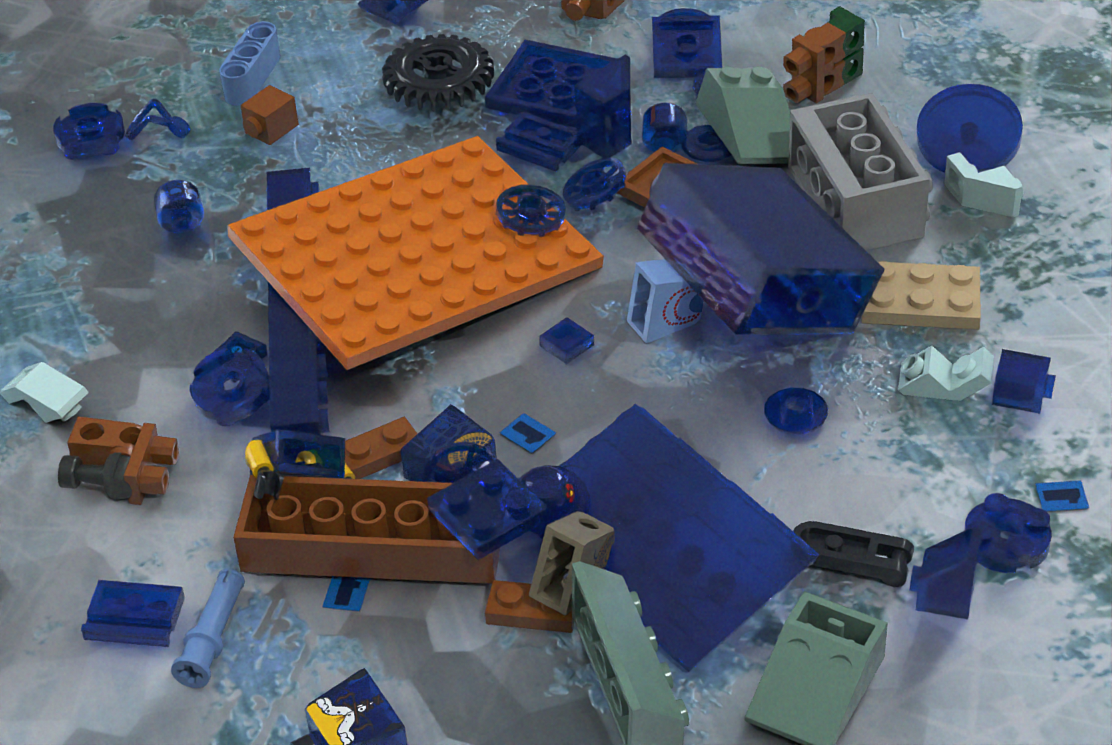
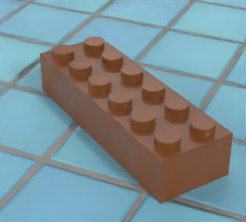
M254 475L249 477L233 537L240 572L491 584L493 580H496L505 521L502 485L283 476L284 480L279 499L275 500L273 496L264 493L263 499L256 498L253 493L257 479Z

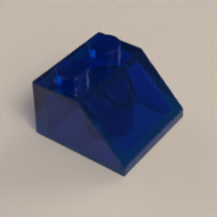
M626 54L575 85L577 142L606 160L632 144L630 57Z

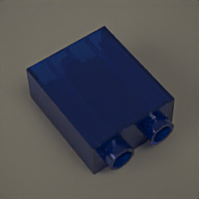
M664 163L660 174L651 184L650 197L637 226L639 232L735 335L853 334L885 270L781 168Z

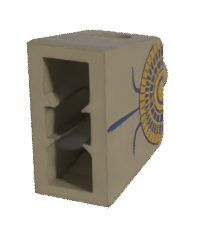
M579 511L547 525L528 596L563 615H567L572 610V563L581 561L605 570L611 547L615 541V530L613 527Z

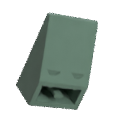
M804 591L784 623L746 712L745 721L803 745H835L885 658L888 622Z

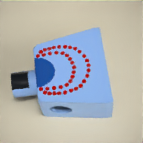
M687 258L637 262L627 322L645 343L653 342L692 326L701 318L704 299L718 295L719 282L713 274L703 275L691 260Z

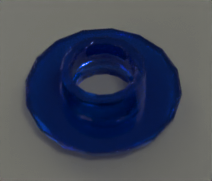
M711 125L694 127L687 131L682 138L681 148L692 159L702 162H716L732 155Z
M790 387L778 390L769 396L764 404V415L769 424L778 431L802 435L813 432L824 424L828 417V405L824 398L814 391ZM799 406V407H802V408H804V409H802V410H792V409H789V407Z

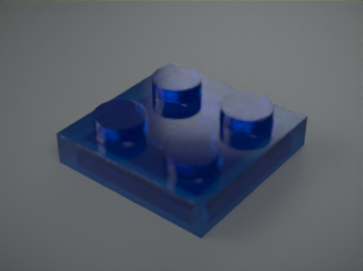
M720 15L652 17L654 78L704 77L707 68H722Z
M498 459L427 498L429 511L477 560L549 520L548 507Z

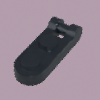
M817 521L799 524L794 528L791 535V552L800 562L880 578L885 584L892 587H900L906 583L909 573L906 564L911 562L914 553V545L907 539Z

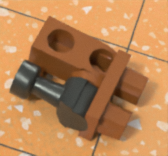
M78 416L67 442L70 455H64L59 463L58 483L61 488L76 489L81 482L104 486L105 492L113 500L117 501L118 499L129 497V504L142 505L146 493L165 495L169 485L168 467H159L156 464L176 465L179 457L177 438L158 436L156 424L143 423V426L129 422Z

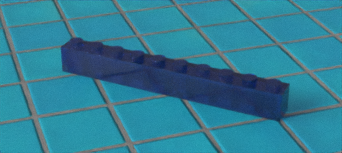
M310 168L266 172L267 210L320 192L319 181L312 182ZM268 282L271 435L274 440L296 443L273 441L275 454L324 449L323 437L276 432L279 429L316 435L330 432L328 408L322 409V405L329 404L327 381H321L322 377H328L326 354H320V351L327 350V347Z

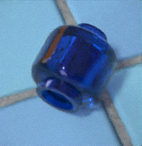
M664 102L657 103L646 110L642 120V140L650 151L655 152L659 148L665 147L673 152H677L686 145L688 119L686 112L681 107L673 103Z

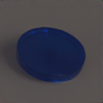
M980 84L952 86L935 94L922 108L917 120L918 146L924 158L934 168L943 173L946 170L947 156L959 152L970 164L976 167L978 173L1006 166L1015 157L1021 145L1022 117L1015 103L997 89Z

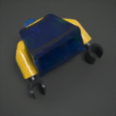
M278 429L253 437L246 446L245 462L250 468V475H254L257 479L253 494L258 499H263L264 493L273 496L275 500H278L284 480L283 476L355 479V475L345 463V438Z

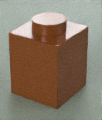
M268 85L240 105L245 133L268 145L273 144L299 125L295 97L271 85Z

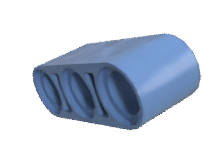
M265 21L251 24L219 69L224 99L228 104L240 106L256 95L279 61L280 50L277 30L274 24Z

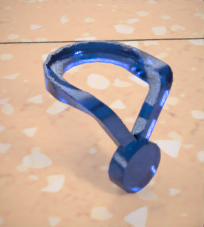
M154 98L135 116L125 133V137L132 141L149 122L168 127L179 138H185L191 131V128L184 119L178 116L172 117L162 103ZM153 108H156L162 117L156 115H146Z

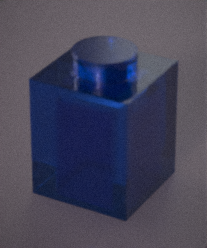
M1002 349L995 376L992 405L1040 414L1044 398L1052 399L1056 375L1049 374L1051 358Z

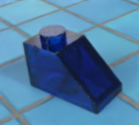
M971 527L925 549L922 566L913 565L909 591L917 592L915 610L969 619L982 528Z

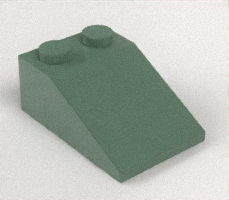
M731 66L707 68L695 104L738 164L788 163L790 111L783 87L773 76L772 72L760 66L753 68H734Z

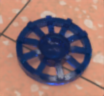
M601 158L581 167L568 179L563 188V198L574 211L588 208L595 210L597 205L607 200L609 202L614 199L613 195L619 189L626 186L625 180L628 175L626 168L616 158ZM605 167H612L607 173H605ZM572 192H580L571 197Z
M518 185L500 194L496 202L495 214L504 228L508 227L518 232L520 236H524V234H538L539 237L545 236V233L560 228L565 219L566 206L563 199L548 188L537 185ZM517 196V203L509 200V198ZM542 197H545L551 201L546 203V201ZM503 204L512 208L513 210L503 209ZM556 206L559 212L547 211Z

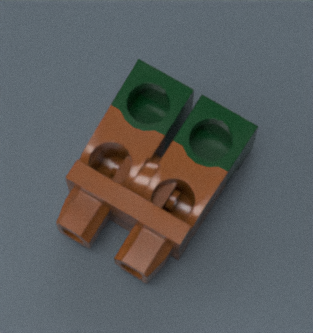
M838 6L830 12L829 22L821 27L808 30L805 36L799 34L792 38V51L783 56V66L786 72L792 75V79L783 84L785 97L795 103L808 98L817 104L824 99L825 95L832 93L862 75L864 49L861 47L864 46L865 20Z

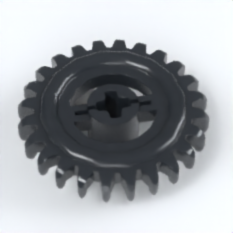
M439 34L438 37L427 35L423 40L418 37L413 39V43L405 42L401 45L402 48H396L392 51V55L386 58V64L382 67L383 85L387 88L388 94L391 96L394 93L396 102H400L402 95H404L407 108L410 107L411 100L417 98V106L420 111L426 100H430L433 112L436 111V104L439 100L444 102L448 111L450 110L452 98L458 100L460 107H463L464 94L469 95L471 101L474 102L476 99L475 89H478L479 93L484 95L485 85L488 88L491 87L492 79L494 78L493 58L489 55V51L481 47V44L478 42H471L469 38L463 37L459 39L458 35H451L450 37H446L445 34ZM453 60L459 62L462 68L453 66ZM414 69L423 71V77L417 75Z

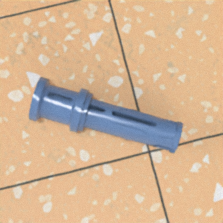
M223 569L219 572L217 581L197 626L185 634L183 639L185 648L181 657L176 658L171 666L173 677L185 686L201 688L206 686L211 678L210 666L213 659L218 658L223 650L221 635L238 595L245 584L243 575L232 569L227 582L225 580L229 573L228 569Z

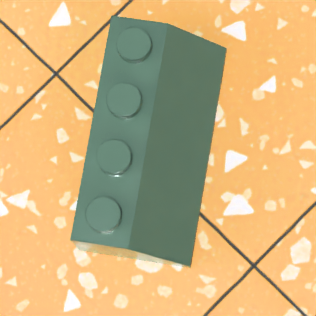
M581 561L572 563V617L624 745H683L684 727L689 725L688 712L683 700H675L672 693L673 679L668 664L666 662L660 663L655 652L658 651V646L651 626L644 627L640 618L642 617V606L636 591L629 592L622 575Z

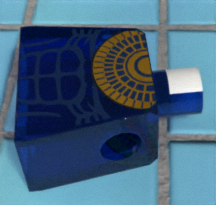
M451 404L400 449L404 478L409 481L501 485L505 476L504 468L497 465L496 444L492 434Z

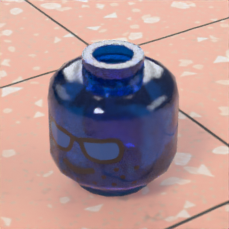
M179 179L171 180L160 186L154 194L156 217L160 226L166 231L176 234L186 233L195 229L202 222L204 207L198 188L191 182Z

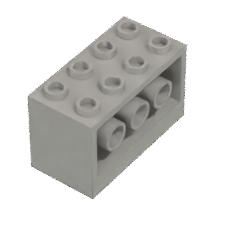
M873 93L790 110L788 168L818 219H827L831 222L823 227L840 256L919 239L925 236L926 221L930 218L927 204L928 193L932 191L930 173L927 170H923L917 160L914 149L907 146L903 140L900 128L894 126L889 118L886 107L880 105Z

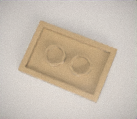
M865 261L862 323L979 330L981 320L980 267Z

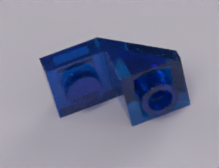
M361 0L358 5L364 11L397 24L428 0Z

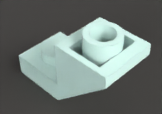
M960 152L947 156L944 185L962 206L1008 217L1019 216L1020 203L1024 195L1023 186L1019 179L1014 178L1005 166L978 173L976 167L970 164Z
M930 346L918 354H911L901 363L898 391L903 395L961 401L992 384L994 355L985 347H982L970 355L960 357L952 364L933 346Z
M43 362L26 367L0 390V394L9 404L24 399L45 423L61 419L63 422L70 419L82 407L78 402L89 393L84 386Z

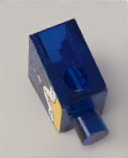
M365 668L357 671L310 702L305 708L309 733L290 742V745H408L404 724Z

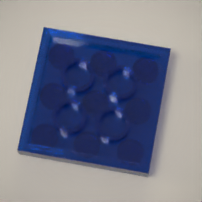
M525 39L486 94L485 108L582 129L620 70L619 59Z

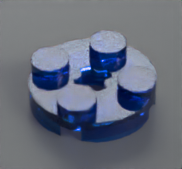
M86 103L74 106L68 110L69 116L65 117L62 121L59 116L54 122L53 132L56 144L63 150L64 156L67 159H78L82 156L98 154L112 155L119 150V142L125 135L122 114L117 109L116 113L109 111L108 105L102 103Z
M231 348L221 349L206 356L198 363L193 372L195 378L192 385L190 384L189 391L196 408L202 415L216 420L221 426H231L238 420L252 415L270 400L272 391L269 373L263 360L252 351L243 349L244 353H232ZM230 380L232 383L239 381L233 389L224 390V383Z
M992 493L985 498L984 503L975 506L969 512L964 527V543L966 544L967 542V545L971 548L970 555L972 558L990 570L1001 573H1016L1017 567L1030 564V569L1040 565L1049 553L1052 538L1050 515L1047 511L1036 508L1027 502L1008 498L1004 494ZM1007 531L1015 535H1010L1006 539L1001 537V532Z

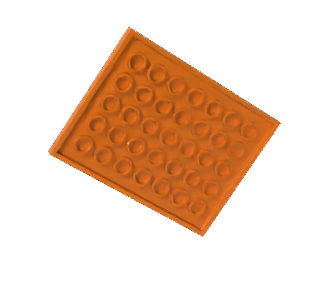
M479 136L228 224V237L346 370L603 267L604 255Z

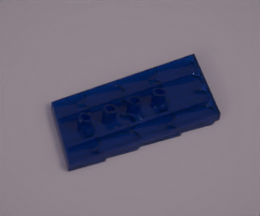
M637 404L621 413L612 424L600 434L591 438L583 448L567 461L560 464L553 473L536 487L526 492L511 507V511L542 540L547 525L577 511L584 512L613 527L615 530V541L611 547L605 570L622 575L629 592L636 591L642 606V617L640 618L644 627L651 626L657 644L688 672L694 669L820 556L819 553L773 513L770 514L736 483L728 480L680 437L677 438L647 410L639 407ZM566 483H571L575 491V499H573L571 504L569 499L567 500L565 497V492L567 491L565 488Z

